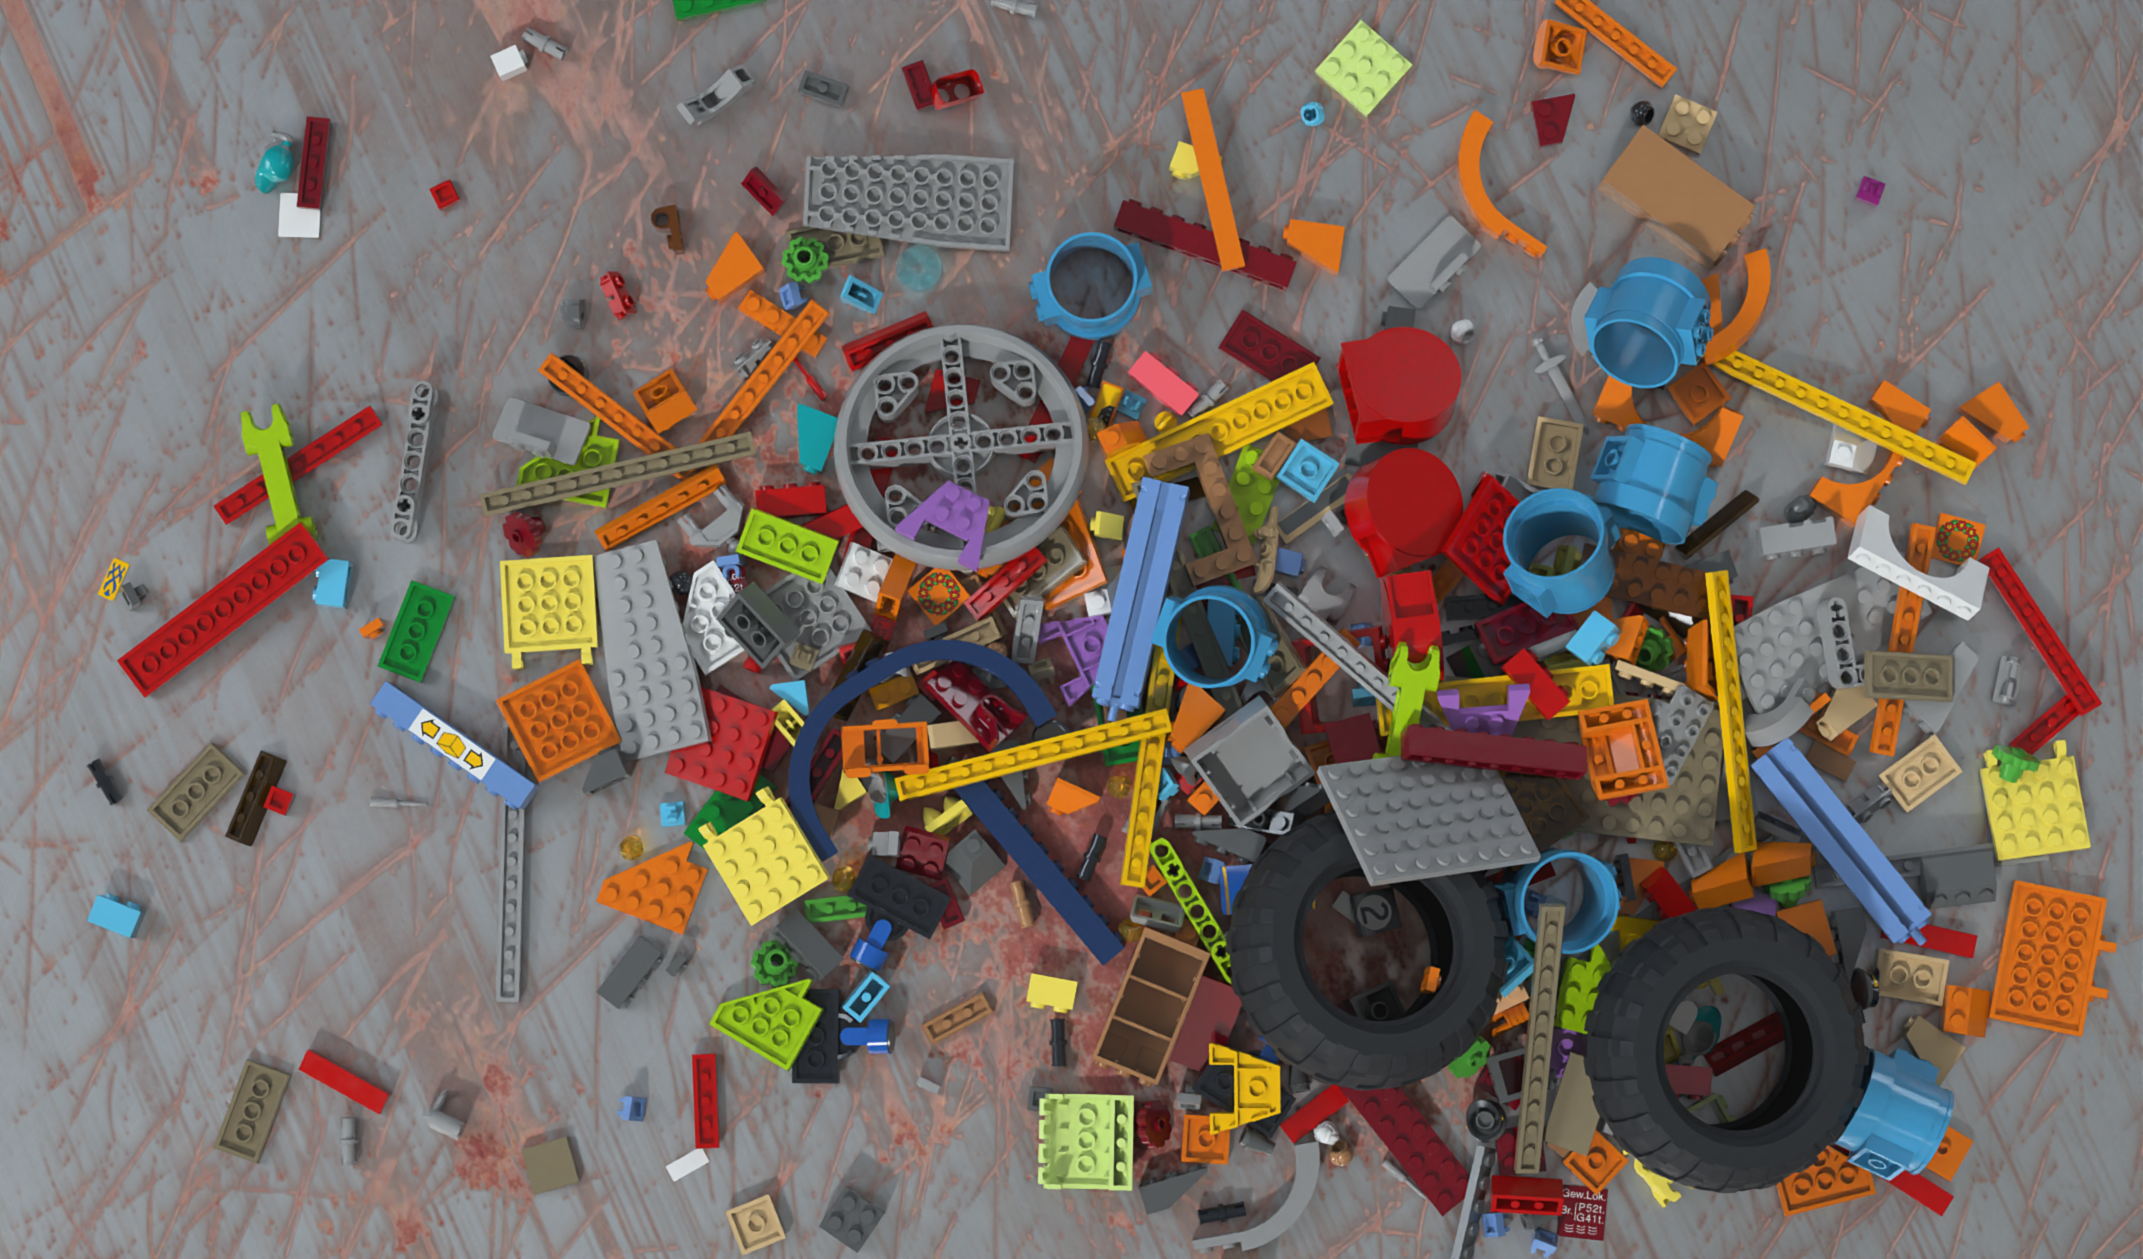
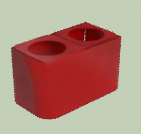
M973 69L939 77L928 88L936 110L976 100L985 93L979 75ZM956 85H966L970 91L969 96L963 99L958 98L954 92ZM938 89H943L948 93V102H944L941 99Z

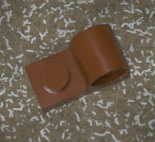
M675 204L655 209L651 214V222L654 228L661 233L671 232V235H667L669 249H673L675 255L685 254L678 207ZM662 215L669 217L665 225L657 224V219Z

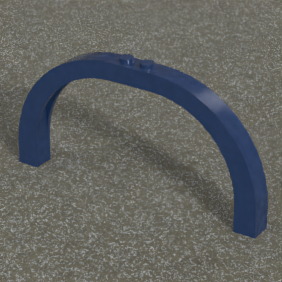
M934 640L909 645L880 660L875 657L865 663L867 668L863 671L858 672L856 669L846 675L847 681L832 690L810 713L796 739L789 766L788 789L792 814L821 863L838 853V850L823 828L813 806L809 782L810 765L813 751L821 732L834 714L844 705L906 667L927 661H956L976 666L998 678L1014 693L1035 727H1038L1056 716L1057 713L1033 678L1014 661L1001 653L985 646L959 640Z

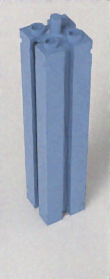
M1147 477L1142 479L1092 697L1097 699V704L1110 707L1107 718L1109 721L1116 722L1119 708L1134 712V708L1140 709L1155 646L1150 641L1165 603L1189 500L1190 490L1187 486L1166 483Z
M1788 737L1779 742L1761 758L1752 763L1750 768L1888 939L1894 944L1896 942L1902 944L1912 936L1919 946L1924 944L1927 939L1919 929L1930 922L1928 917L1932 914Z

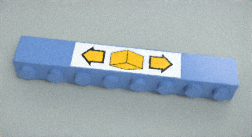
M385 681L371 701L370 705L376 708L374 712L384 719L387 716L394 721L393 726L402 732L405 730L411 732L413 740L421 745L425 742L431 746L430 751L441 758L444 755L450 760L448 764L458 771L461 768L467 771L469 779L477 784L481 781L487 785L485 790L497 797L500 794L506 799L504 803L512 809L516 810L517 807L525 809L540 788L534 781L393 683Z

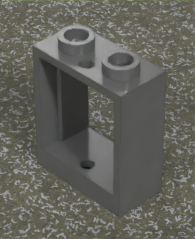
M1526 1047L1485 1058L1499 1104L1520 1099L1521 1091L1507 1094L1498 1061L1525 1054ZM1553 1069L1549 1070L1547 1091L1555 1089L1553 1083H1557Z

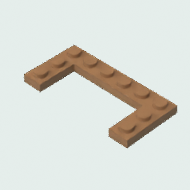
M1209 433L1143 456L1150 478L1194 464L1226 550L1184 565L1192 587L1258 563Z

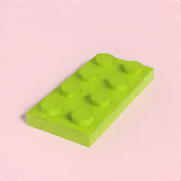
M1247 445L1241 451L1228 486L1250 544L1254 546L1257 538L1254 537L1253 531L1262 527L1279 480L1275 476L1272 482L1252 470V467L1264 450ZM1214 520L1211 529L1213 531L1219 532L1216 521Z
M752 507L736 552L824 584L840 540Z

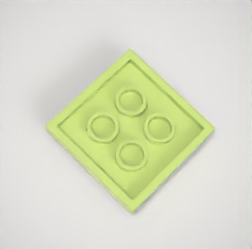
M1360 20L1315 70V73L1367 117L1408 72L1412 64Z

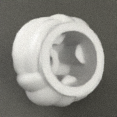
M1463 319L1452 325L1451 337L1455 343L1468 344L1475 336V328L1471 321Z
M1324 1121L1318 1124L1317 1128H1314V1138L1319 1142L1334 1145L1339 1140V1131L1331 1121Z

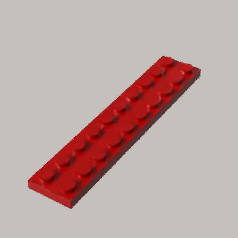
M300 522L119 658L117 662L143 697L146 698L313 573L330 558L304 523Z

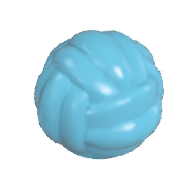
M1309 102L1301 107L1302 121L1306 126L1313 127L1323 123L1325 112L1321 103Z

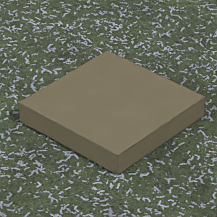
M567 1136L521 1150L534 1195L580 1182Z

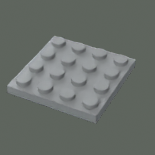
M831 568L828 570L824 584L791 573L764 591L769 599L801 632L791 645L778 656L793 681H799L811 673L789 664L797 642L819 650L812 669L814 671L840 653L838 646L857 642L863 629L872 632L846 591L834 585L837 577Z

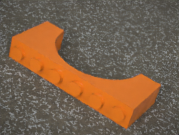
M1607 375L1592 411V415L1596 416L1595 420L1603 424H1608V422L1617 425L1616 428L1625 432L1629 424L1648 425L1634 406L1632 386ZM1721 404L1715 416L1707 424L1695 431L1678 435L1697 443L1711 454L1712 461L1709 467L1715 468L1716 465L1722 467L1744 415Z
M1886 380L1880 382L1868 401L1869 404L1878 410L1884 420L1914 434L1918 432L1919 428L1924 429L1931 419L1928 416L1931 411L1930 408ZM1890 450L1887 461L1881 471L1872 479L1861 483L1843 484L1822 476L1817 480L1808 495L1817 506L1854 528L1857 517L1869 505H1876L1881 497V494L1878 492L1883 485L1885 487L1888 486L1894 477L1891 474L1894 467L1899 468L1906 457Z

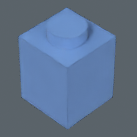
M1277 547L1274 573L1297 578L1299 573L1303 574L1306 560H1302L1303 553Z

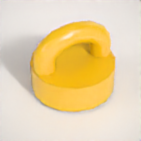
M1161 412L1155 418V429L1162 434L1177 426V418L1171 412Z

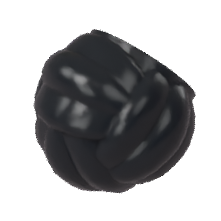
M1640 101L1631 107L1630 117L1632 122L1637 126L1648 125L1652 121L1654 108L1648 101Z
M678 571L670 575L669 580L672 581V589L680 595L690 592L692 576L688 572Z

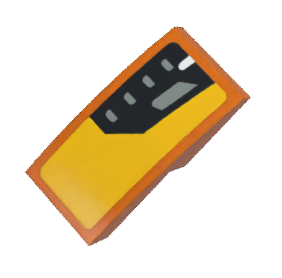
M1103 380L1087 425L1099 431L1110 427L1125 389Z

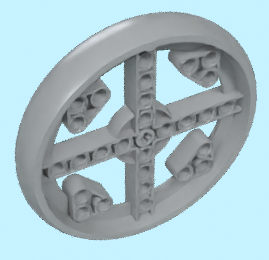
M951 324L936 326L910 334L881 351L865 366L849 388L842 403L835 428L833 453L838 483L848 506L860 524L878 542L899 556L921 565L944 570L966 571L971 569L959 564L958 558L968 543L967 541L957 536L941 535L927 531L932 525L927 521L923 524L914 541L895 532L898 524L893 523L892 520L897 516L905 519L923 502L900 485L888 487L884 500L874 483L870 470L931 463L939 473L953 479L955 484L961 487H969L972 489L971 492L977 494L975 477H978L987 470L995 456L1056 450L1054 466L1047 484L1045 475L1041 471L1032 470L1027 473L1004 501L1005 515L1012 522L994 531L984 533L978 568L984 569L1011 561L1029 552L1049 537L1063 522L1075 504L1086 476L1089 460V433L1084 409L1078 394L1061 368L1046 353L1027 340L1001 329L976 324ZM951 355L958 357V360L955 362H949L946 359ZM963 358L982 359L995 363L990 369L992 385L1022 408H1032L1037 402L1038 393L1047 407L1053 423L991 430L989 425L980 417L968 412ZM942 360L947 416L940 419L934 425L929 436L867 443L869 428L876 410L881 421L885 423L894 422L919 393L918 378L912 371L929 363ZM1021 370H1027L1030 372V374L1026 377H1021L1018 375V373ZM999 372L1007 375L1004 379H997L995 377ZM953 377L960 378V382L957 384H951L949 380ZM906 382H912L915 384L910 389H906L903 387V384H905ZM884 384L891 386L888 391L880 390V387ZM1023 392H1030L1032 394L1028 399H1024L1020 395ZM954 399H960L963 401V403L959 406H954L951 404V402ZM886 406L894 408L890 413H884L882 409ZM956 421H963L965 423L961 428L953 426ZM1052 433H1057L1060 435V438L1050 440L1048 436ZM1031 435L1035 436L1037 440L1033 443H1028L1025 441V438ZM1005 438L1014 440L1011 445H1004L1002 443ZM983 440L991 443L986 448L979 446V443ZM963 443L964 449H959L958 444ZM937 445L944 447V450L939 453L934 452L932 449ZM912 448H919L921 450L917 455L909 453ZM890 450L898 452L895 457L886 456V453ZM871 452L875 456L870 460H866L863 458V455ZM961 465L970 467L967 472L958 471V467ZM1032 480H1039L1042 484L1039 487H1032L1030 482ZM895 494L902 496V499L898 502L890 500L891 496ZM1035 502H1041L1044 504V507L1038 510L1034 509L1032 505ZM1017 504L1021 508L1017 512H1012L1009 510V507Z

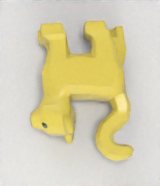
M1623 1149V1154H1624V1155L1629 1154L1628 1152H1626V1151ZM1635 1158L1634 1168L1637 1174L1648 1184L1654 1198L1661 1207L1664 1208L1670 1201L1675 1202L1682 1197L1677 1190L1671 1188L1670 1184L1673 1181L1653 1173Z

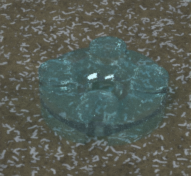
M915 245L900 254L896 263V272L899 281L907 289L915 292H924L933 289L942 276V263L932 248L924 245ZM923 263V268H926L925 272L916 274L913 266Z

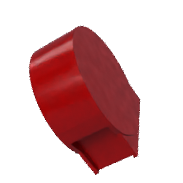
M1394 327L1382 330L1368 339L1342 342L1340 344L1341 353L1336 367L1356 445L1379 441L1398 445L1417 444L1435 437L1448 425L1454 413L1462 378L1458 359L1443 340L1422 329Z
M1402 448L1366 463L1353 475L1346 490L1344 509L1349 530L1358 545L1368 554L1378 579L1441 554L1442 548L1463 515V499L1455 476L1443 461L1421 449Z
M1431 570L1379 578L1384 635H1387L1389 642L1388 649H1386L1388 658L1391 660L1394 656L1399 641L1406 642L1408 646L1407 660L1411 663L1422 662L1427 657L1429 647L1431 645L1438 646L1440 651L1439 682H1443V644Z

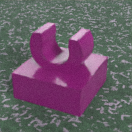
M1864 176L1855 199L1877 207L1886 184Z

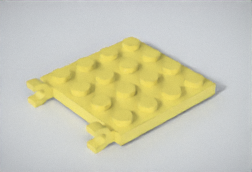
M593 555L500 561L505 654H512V669L524 670L522 653L581 649V659L584 666L593 665L592 648H599Z
M2058 740L2052 744L2055 754L2054 759L2040 760L2041 763L2038 771L2024 770L2021 779H2018L2017 783L2008 782L1999 777L2000 766H1997V759L1992 755L1993 750H1987L1986 753H1983L1986 768L1980 769L1996 861L2091 848L2074 756H2066L2067 747L2065 740Z
M769 786L756 792V795L766 807L724 833L718 835L712 822L698 828L702 836L708 840L703 847L751 926L830 878L784 799L781 797L776 800Z

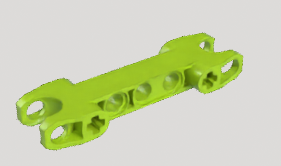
M281 404L272 405L273 422L267 429L259 428L254 423L250 410L241 412L242 439L245 451L248 456L259 455L276 523L266 526L269 545L300 522L304 523L318 542V534L313 517H301L284 449L294 446V437L291 425L284 414Z
M1399 641L1394 656L1391 659L1388 673V686L1398 688L1385 754L1374 753L1373 759L1400 756V733L1411 724H1419L1425 690L1436 692L1440 678V651L1438 646L1431 645L1427 657L1422 662L1411 663L1407 660L1408 646L1406 642Z
M1164 838L1156 840L1150 844L1152 858L1208 952L1211 953L1210 955L1223 978L1231 984V980L1227 976V969L1231 965L1230 955L1227 954L1226 938H1224L1221 929L1169 841ZM1158 845L1167 847L1168 854L1165 857H1159L1155 854V848ZM1170 868H1176L1177 874L1171 875L1169 872ZM1182 885L1190 886L1192 889L1191 896L1188 898L1181 897L1178 892L1179 887ZM1194 905H1200L1204 909V914L1201 918H1194L1191 915L1190 910ZM1211 925L1215 928L1216 934L1213 938H1206L1203 935L1202 930L1205 926ZM1219 948H1223L1225 950V954L1223 956H1219L1217 954Z

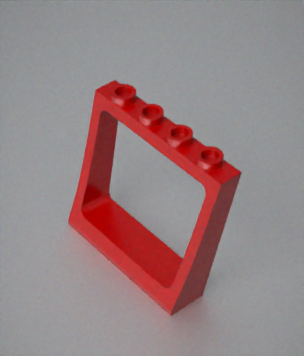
M1382 625L1347 630L1355 638L1367 636L1372 638L1375 664L1388 674L1391 660L1386 658L1385 649H1388L1389 642L1387 635H1383ZM1306 637L1297 638L1291 643L1307 668L1312 662L1310 646H1314V644ZM1316 694L1299 712L1301 734L1326 732L1324 725L1332 723L1319 720ZM1378 719L1372 720L1374 729H1379Z

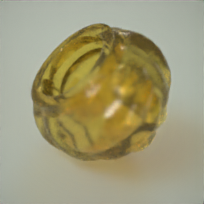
M1089 417L1086 419L1089 441L1096 440V433L1106 429V424L1101 418Z
M1113 776L1108 779L1107 790L1112 797L1122 799L1128 795L1131 789V781L1127 776Z
M630 835L623 839L619 846L622 858L634 860L642 856L644 846L639 836Z
M1656 840L1652 853L1659 861L1669 862L1677 855V850L1673 842Z
M848 866L837 868L832 876V884L840 892L850 890L856 880L854 870Z
M1129 917L1119 924L1118 930L1125 941L1132 943L1141 938L1144 927L1142 924L1133 923Z

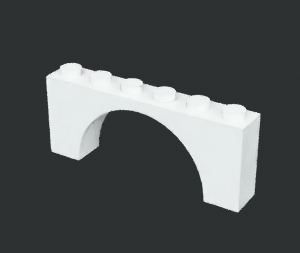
M1870 505L1857 517L1848 553V559L1967 621L1981 609L1990 567L1969 557L1957 568L1955 576L1948 578L1932 577L1916 570L1900 555L1891 539L1889 515Z

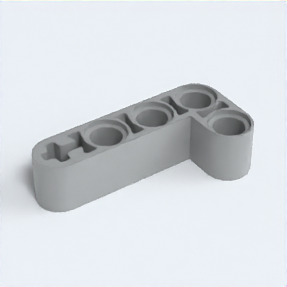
M1839 597L1824 599L1817 606V614L1828 681L1835 689L1864 686V678L1862 676L1864 664L1856 665L1846 604ZM1834 627L1838 631L1837 637L1834 635L1833 632ZM1838 650L1841 652V660L1837 656ZM1842 673H1843L1844 676H1845V682H1844V683H1843L1842 680H1841V675H1842Z

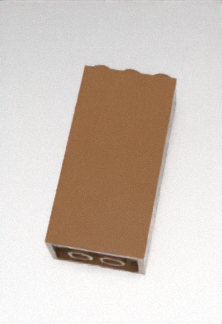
M1642 125L1597 187L1607 197L1707 269L1712 265L1717 267L1728 253L1725 250L1726 246L1731 248L1742 234L1738 230L1740 228L1744 230L1755 216L1752 213L1756 207L1644 125Z
M1145 927L1093 1053L1092 1059L1096 1060L1094 1064L1104 1069H1108L1109 1066L1117 1068L1116 1073L1126 1078L1134 1075L1139 1078L1138 1083L1148 1087H1152V1084L1158 1085L1211 953ZM1192 986L1188 998L1179 995L1178 990ZM1181 999L1186 1001L1184 1006L1182 1004Z

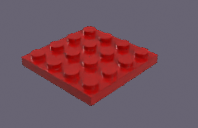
M1486 475L1441 552L1497 605L1504 606L1512 591L1503 574L1511 565L1504 549L1503 533L1508 517L1520 502L1493 476Z
M701 686L712 741L671 751L664 773L746 801H751L778 712Z

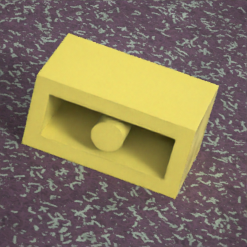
M1031 973L1026 1001L1031 1002L1030 1007L1044 1009L1045 1005L1054 1006L1053 1011L1067 1013L1068 1009L1073 1010L1078 982Z

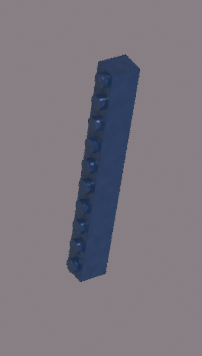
M989 779L953 788L1103 966L1125 948L1122 945L1125 940L1117 931L1112 933L1107 926L1110 923L1102 913L1097 915L1092 910L1095 905L1088 896L1085 895L1082 898L1077 892L1080 888L1071 877L1068 880L1062 874L1065 869L1056 859L1053 862L1047 856L1049 850L1041 841L1037 844L1032 839L1034 833L1028 825L1024 824L1021 826L1016 820L1020 817L1011 806L1009 808L1005 807L1001 802L1005 798L996 788L993 791L986 784L989 782Z

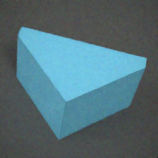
M849 275L840 297L842 302L875 314L884 293Z
M805 680L772 684L770 686V690L783 700L785 699L787 703L804 716L809 717L810 707Z

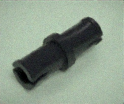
M1098 341L1094 359L1090 361L1092 366L1086 383L1087 386L1100 389L1104 370L1108 368L1106 363L1112 347L1111 343Z
M100 758L89 763L87 768L95 778L97 788H101L110 806L121 801L123 796L114 784L113 776H109Z
M1096 833L1093 834L1094 836L1087 852L1083 854L1085 858L1077 874V877L1089 882L1097 862L1100 863L1101 861L1099 857L1108 839Z
M1064 1018L1050 1019L1051 1040H1049V1045L1052 1046V1066L1054 1067L1067 1066L1065 1045H1068L1067 1039H1065Z
M1244 1201L1228 1205L1220 1203L1217 1207L1198 1209L1197 1214L1198 1219H1200V1225L1215 1221H1221L1222 1223L1226 1222V1219L1246 1216Z

